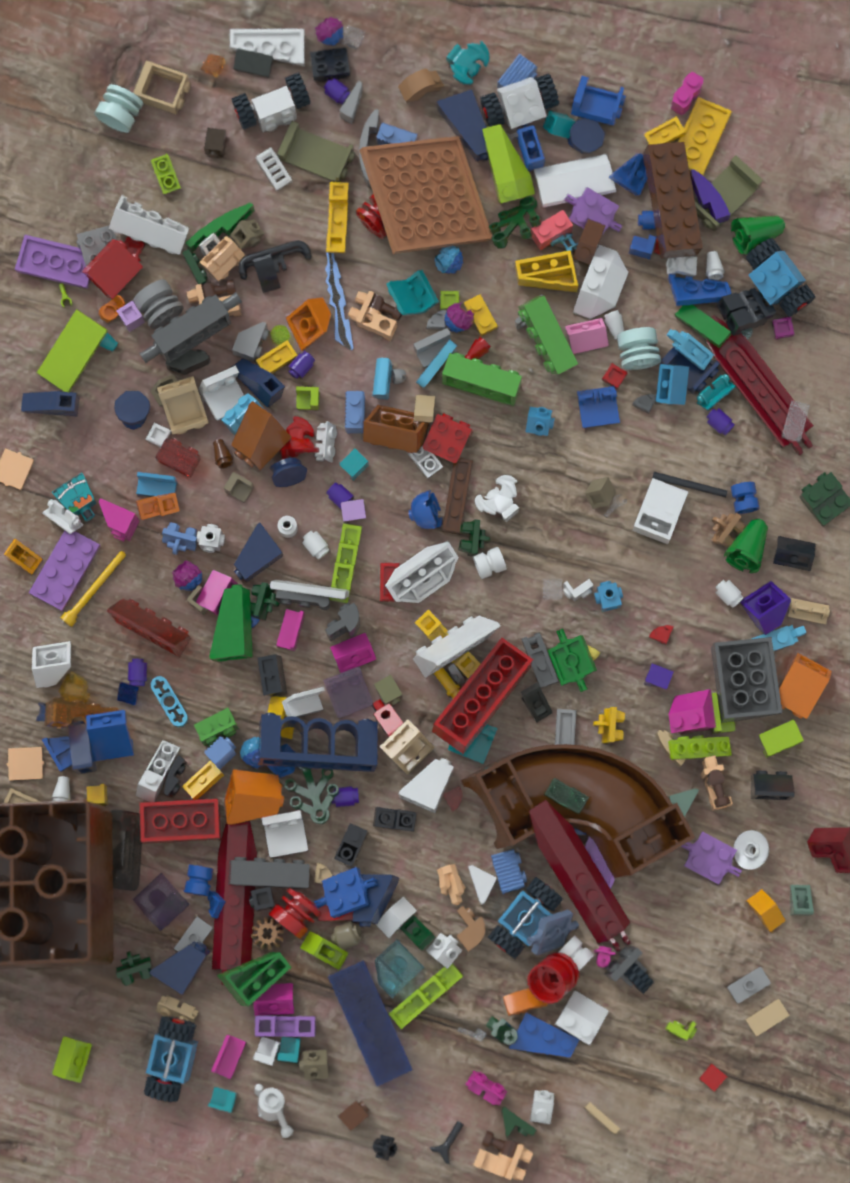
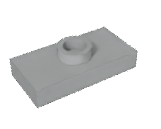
M196 917L174 949L180 951L193 941L203 943L213 928L199 917Z
M760 966L727 988L736 1003L739 1004L770 985L771 982Z

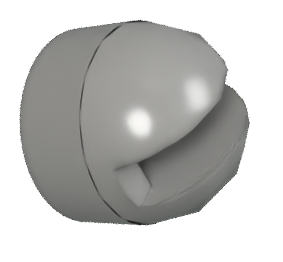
M392 369L393 383H403L406 380V377L403 376L406 372L402 369Z

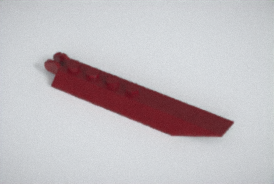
M715 315L711 317L716 322H718L723 327L729 330L727 324L724 321H722ZM731 333L730 337L720 348L705 339L716 361L720 363V366L781 446L784 448L791 444L799 456L803 454V450L796 442L798 438H801L807 448L813 447L805 433L814 425L748 339L741 333L733 336Z
M546 800L529 810L538 847L596 942L601 943L609 940L616 952L621 949L613 937L620 934L627 946L631 944L624 932L630 921L572 825Z
M250 820L235 824H227L226 821L218 850L216 892L224 899L225 904L218 918H214L212 969H221L222 973L252 960L253 938L251 935L253 934L254 908H251L249 897L252 896L251 891L255 890V886L228 885L229 861L234 860L235 857H246V861H254V858H257Z

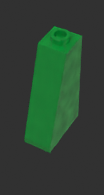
M232 585L231 588L224 589L209 655L210 660L224 662L253 658L250 590L244 588L243 585Z

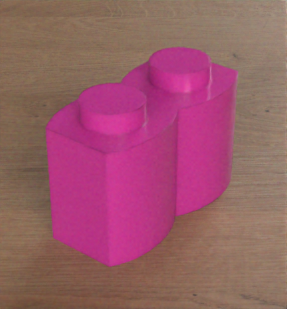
M693 71L685 77L682 87L674 93L671 109L681 116L687 113L692 101L701 92L704 78Z

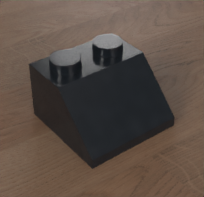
M756 771V774L751 775V799L791 800L795 797L792 775H787V772L776 771L775 774H768V771Z

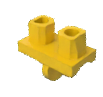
M617 707L604 708V714H599V721H593V726L598 727V734H602V743L608 744L623 740L624 732L623 730H616V723L624 722L625 713L618 711Z

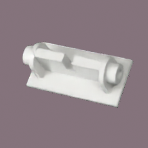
M328 421L320 423L317 427L316 440L323 442L322 444H316L320 452L315 453L316 461L323 462L325 459L333 463L335 455L334 442L337 430L336 426Z
M49 500L47 504L49 508L42 512V514L70 534L84 525L81 523L78 515L73 514L68 509L65 511V507L58 503L57 500Z

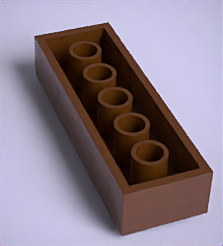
M685 143L650 144L643 152L660 257L661 259L697 256L703 246Z

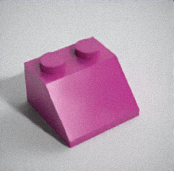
M100 498L99 504L111 534L119 541H130L140 522L136 514Z
M710 689L674 697L669 711L671 733L686 734L716 728Z

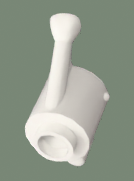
M257 1084L255 1086V1094L259 1098V1117L267 1121L278 1120L281 1126V1135L284 1138L291 1136L293 1129L287 1125L283 1115V1094L275 1088L263 1090V1086Z

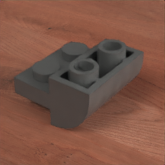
M347 603L340 607L338 612L339 621L335 619L327 624L328 628L325 631L330 641L335 640L346 632L352 638L358 632L360 617L355 603L351 605Z

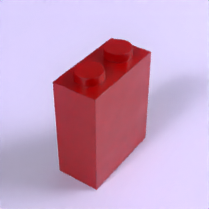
M112 239L82 271L110 299H113L143 268L139 263L141 261L140 258L134 253L130 254L126 250L128 246L122 240Z

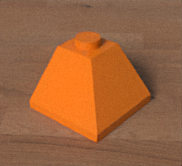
M323 297L306 300L286 317L301 351L305 350L327 332L331 312Z

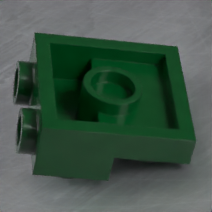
M832 472L829 474L822 473L816 478L818 482L813 486L810 483L801 490L803 493L799 497L822 527L850 507V498L844 492L843 486Z

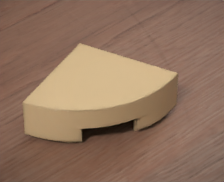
M317 863L314 883L322 884V880L333 875L327 867Z

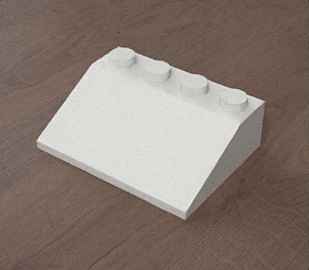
M480 615L476 618L471 616L463 621L464 625L460 628L455 626L447 631L448 635L442 638L439 636L432 641L433 645L430 647L423 646L416 651L417 655L413 660L426 678L487 640L500 627V624Z

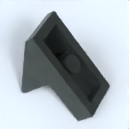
M537 682L520 692L524 704L536 723L553 713Z

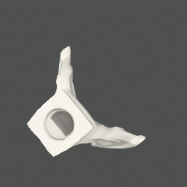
M509 475L498 477L496 484L501 485V490L499 491L498 487L490 490L485 496L488 500H484L481 495H477L475 498L477 509L480 512L485 511L492 515H495L497 512L502 515L505 522L509 521L519 511V507L513 504L512 500L513 497L517 496L515 487L517 480Z

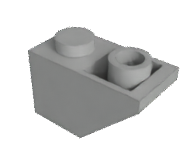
M261 322L239 332L232 349L233 355L255 362L256 358L261 356L263 340L266 341L269 335L267 323Z

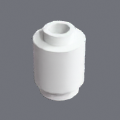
M283 516L279 519L277 525L279 533L285 538L295 536L298 531L295 519L291 516ZM290 524L289 528H285L284 526Z
M310 531L303 537L304 541L302 544L318 560L330 551L327 547L328 544L317 531L314 533Z
M723 579L715 587L717 589L715 593L727 606L730 605L732 608L744 598L741 595L742 592L730 580L726 582Z

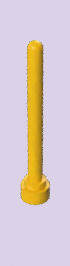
M120 551L73 609L63 613L60 618L66 624L73 627L77 622L78 613L125 558L126 553L124 551Z

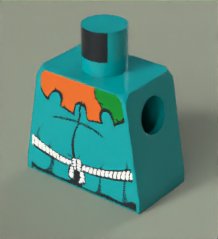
M83 473L78 474L52 491V494L66 510L68 509L78 516L81 514L85 521L95 517L91 507L96 505V500Z

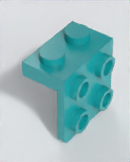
M423 270L416 271L406 280L389 281L386 284L389 294L397 305L398 311L404 316L424 314L439 303Z

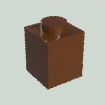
M356 1100L338 1117L351 1132L369 1116L367 1113L369 1108L363 1101L359 1103Z

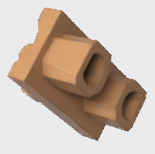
M730 513L728 517L725 514H722L720 518L713 517L712 522L715 525L712 530L716 533L711 541L714 544L729 547L735 540L729 533L732 530L740 533L745 528V524L740 520L742 516L738 513Z

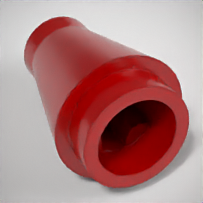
M482 337L475 339L465 358L470 360L473 358L480 359L489 352L491 346Z

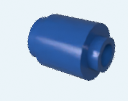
M642 211V214L638 215V226H642V230L656 229L653 211Z

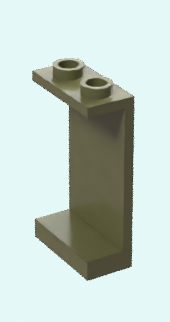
M291 121L277 152L280 161L333 182H341L342 179L346 178L348 173L347 166L349 162H353L356 155L352 144L347 148L299 129V123Z
M735 155L731 159L729 166L711 184L721 195L731 216L761 187L763 179ZM695 198L697 216L702 220L703 225L707 229H712L715 232L724 222L718 223L710 215L709 209H703L699 205L697 198Z

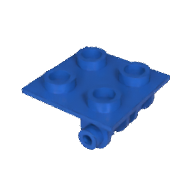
M614 386L577 391L582 428L620 423L616 400L617 393Z

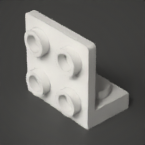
M236 366L202 380L199 391L216 420L222 419L225 413L232 409L238 403V400L244 396L236 381L239 373Z
M301 811L262 818L269 856L271 858L308 851Z

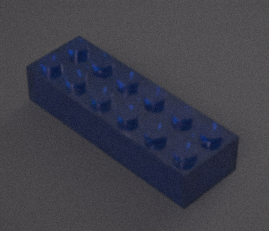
M360 961L328 976L376 1087L412 1071L413 1068L365 961Z

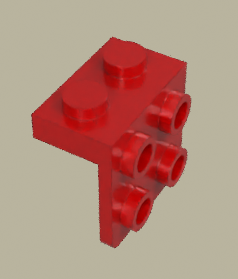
M445 413L442 416L437 414L423 444V449L450 462L457 463L468 438L473 433V430L470 429L471 425L460 421V423L452 421L453 417Z

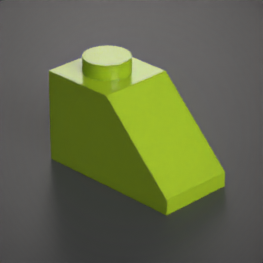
M309 931L300 947L340 970L349 954Z

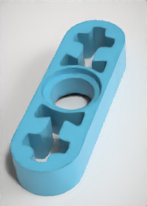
M449 339L416 383L424 388L457 345Z
M162 676L153 678L151 689L171 723L176 727L185 726L188 722V715L170 684ZM156 682H165V684H163V688L166 692L168 690H170V692L162 695V692L159 688L155 689V687L157 686ZM173 697L175 699L174 705L166 707L164 705L165 698ZM176 709L179 715H184L182 718L183 722H174L176 716L174 712L169 714V711Z

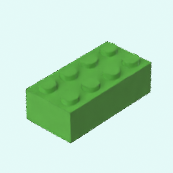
M537 296L518 306L520 310L517 312L522 322H526L528 326L526 328L527 334L531 339L534 338L537 344L534 347L538 355L543 356L545 360L543 365L547 372L560 374L578 364L545 296Z
M449 353L442 373V384L513 407L522 381V376L514 370L505 371L495 364H490L489 366L483 364V361L479 359H467L460 353Z

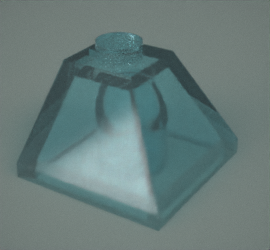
M395 940L375 959L378 984L391 998H394L424 968L398 940Z

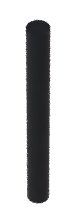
M655 471L652 479L726 498L728 490Z

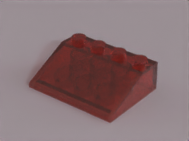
M123 598L107 609L106 612L114 622L179 658L191 640L188 630L181 626L177 629L171 625L172 621L165 617L161 619L156 617V613L149 608L143 610L138 607L139 603L129 598L127 601Z

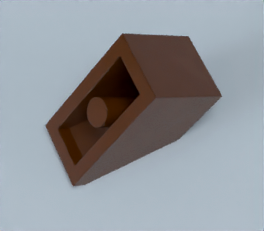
M591 219L587 220L573 259L591 264L603 235L605 224Z

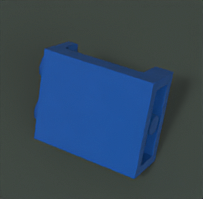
M581 76L573 101L571 115L614 126L616 118L620 119L622 112L620 106H624L626 95H623L624 87L620 88L619 93L587 86L588 77Z
M125 710L86 716L87 732L95 761L134 755L133 740L130 738Z

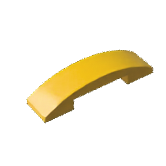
M330 182L327 253H345L348 216V183Z
M429 609L415 622L417 627L431 642L439 636L444 638L448 635V630ZM469 651L451 662L467 678L481 664Z

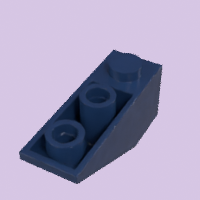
M244 358L231 366H236L239 371L237 378L267 408L281 399L285 386L272 373Z
M73 392L23 393L21 412L78 417L80 398L77 393Z

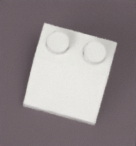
M574 990L555 1025L590 1045L602 1025L608 1010Z

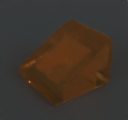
M209 53L201 70L217 78L226 63L225 58Z

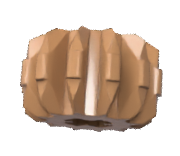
M264 917L265 924L258 920L257 924L260 927H252L258 933L252 934L251 937L259 938L254 944L258 945L262 942L261 950H264L267 944L268 950L271 951L272 943L275 947H279V944L276 942L277 939L284 941V938L278 936V934H284L285 930H277L282 925L277 923L274 926L276 921L274 918L271 919L269 924L268 918ZM267 929L270 931V929H272L273 932L271 933L272 937L270 939L268 937H266V939L263 937L265 935L264 930Z

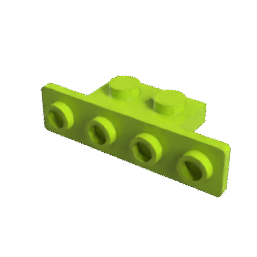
M703 735L692 737V739H689V736L677 738V740L668 741L671 760L732 755L728 736L704 738Z

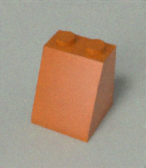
M797 653L779 686L782 709L787 708L793 711L792 714L796 717L807 719L829 682L832 671Z
M233 769L224 799L227 824L277 815L279 808L284 804V795H281L282 783H279V776Z

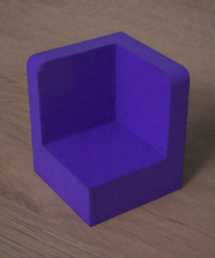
M651 664L644 684L650 687L655 685L666 690L673 671Z

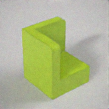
M296 387V409L319 410V387Z

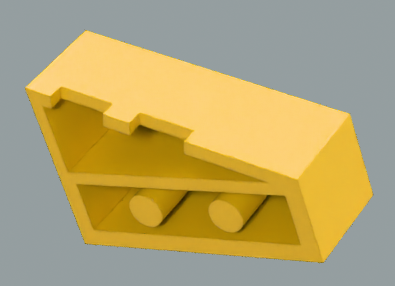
M571 250L515 261V272L519 286L577 292L578 290Z

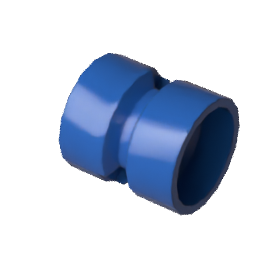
M743 482L730 487L732 498L736 499L734 502L735 513L745 514L760 509L758 498L754 496L757 493L755 482Z
M189 865L187 871L189 880L185 882L184 892L209 896L211 885L208 884V881L212 880L214 869Z

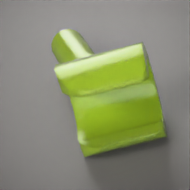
M60 283L59 287L62 293V307L65 308V300H69L72 306L73 302L71 298H69L66 294L64 284Z

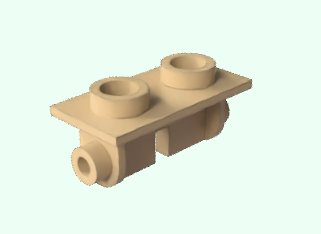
M791 598L788 617L826 624L830 613L829 605Z
M168 995L161 997L156 1010L160 1015L164 1017H178L194 1023V1018L197 1017L199 1012L196 1010V1007L183 1002L181 1008H178L179 1000Z

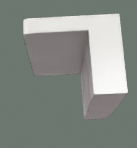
M324 687L293 694L282 701L287 717H301L323 710L318 695L325 691Z

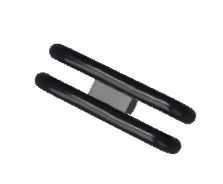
M297 240L249 254L239 262L238 271L242 280L247 279V269L254 266L253 259L271 254L276 273H280L278 265H282L283 271L287 270L283 257L300 252L306 260H310L312 258L311 250L308 244Z

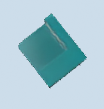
M549 110L543 128L550 134L569 138V131L576 121L568 115Z
M354 449L340 462V466L350 475V479L354 481L369 466V461Z
M282 1037L278 1060L299 1062L301 1038Z
M215 1087L208 1107L230 1113L233 1112L237 1092Z

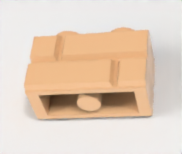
M226 236L199 263L219 282L229 275V271L234 266L239 265L240 260L245 254L234 241Z

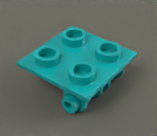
M486 724L464 754L449 745L448 750L484 764L498 728Z

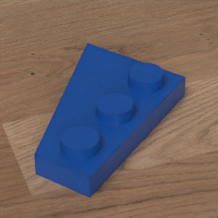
M669 273L668 275L676 306L719 302L722 296L731 294L728 282L711 279L699 281L693 280V277L690 276L679 278L675 277L676 274Z
M526 1013L517 1030L518 1040L515 1044L510 1045L509 1049L571 1058L579 1039Z

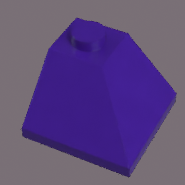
M770 581L742 599L740 604L755 626L763 634L767 635L782 624L791 599Z

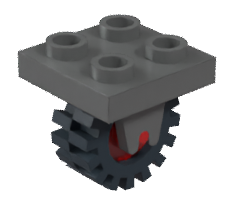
M631 945L629 948L627 946L620 951V957L616 962L611 961L605 968L607 971L604 975L609 980L616 982L621 978L629 987L632 988L634 986L643 994L655 983L646 973L647 969L637 960L643 952Z

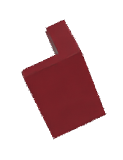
M850 827L815 828L807 841L812 858H831L836 873H850Z

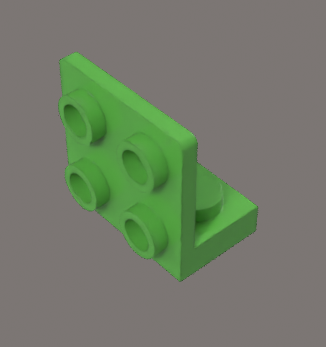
M229 708L194 725L202 744L209 747L219 737L225 736L229 738L235 735L236 730L239 729Z

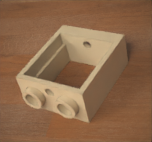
M146 61L133 93L144 104L177 114L178 109L183 107V97L185 92L188 93L191 82H189L187 74ZM153 74L181 83L173 104L145 95Z
M408 719L380 746L407 775L435 748Z

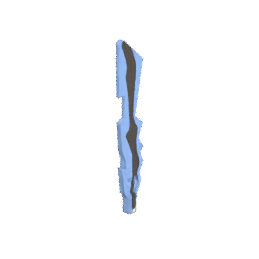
M326 252L328 263L325 268L327 273L326 283L328 285L327 291L331 295L329 304L335 307V340L349 350H353L349 319L345 320L343 307L346 306L343 289L339 283L341 276L338 265L335 262L334 253Z

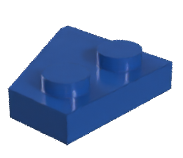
M641 153L633 156L609 176V179L635 196L641 194L647 180L644 157Z
M68 736L42 739L60 772L72 766L70 739Z

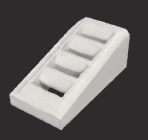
M272 148L267 149L256 157L257 163L276 191L292 182L291 177ZM273 163H276L275 166H273L270 169H267V167H269ZM280 169V172H278L274 176L271 175L272 173ZM284 175L285 178L276 183L275 180Z

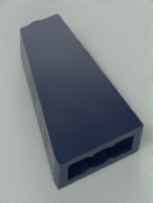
M469 90L437 101L439 113L454 133L460 137L461 142L475 161H488L489 158L482 129L486 128L473 91Z

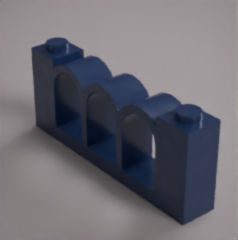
M275 713L262 714L259 721L258 765L375 772L377 767L378 722L371 719H362L361 721L358 720L356 724L350 720H341L332 726L326 719L315 718L306 725L298 717L290 716L281 720V715H276ZM292 727L300 732L302 738L301 753L280 752L282 729ZM320 729L327 734L329 740L328 755L308 754V732L310 730ZM344 730L354 736L355 757L335 755V734Z

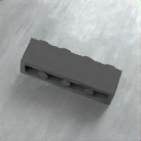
M235 857L234 860L229 861L228 885L307 889L309 888L310 864H305L304 860H293V863H285V859H274L273 862H266L265 858H254V861H246V857Z

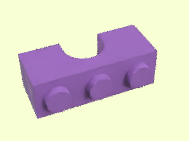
M255 1016V1036L316 1037V1017Z

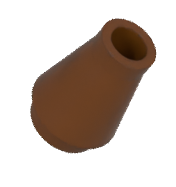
M223 439L215 440L213 442L215 464L220 469L230 467L233 464V456Z

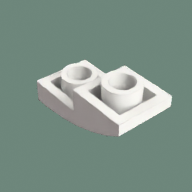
M423 445L417 453H408L427 478L443 467L434 454L423 449Z

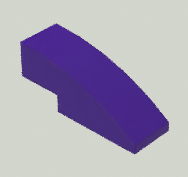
M695 169L691 170V183L699 205L703 209L708 208L710 215L718 223L728 221L730 212L719 192L703 175Z

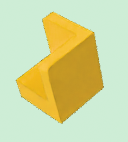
M105 784L87 786V801L101 806L108 805L107 786Z

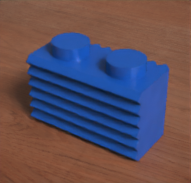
M533 125L517 130V141L528 171L542 168L545 163L541 143H539L540 140H538L539 137L537 136L538 133H536L535 126Z

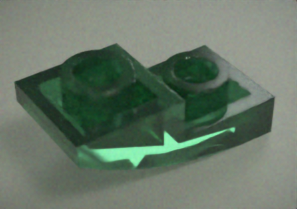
M555 777L543 794L577 814H580L589 798L587 795L574 787H569Z

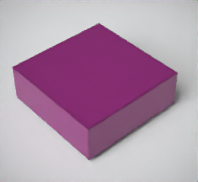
M791 317L772 320L775 339L794 337Z

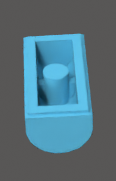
M389 358L376 359L372 394L374 398L389 399L393 365Z

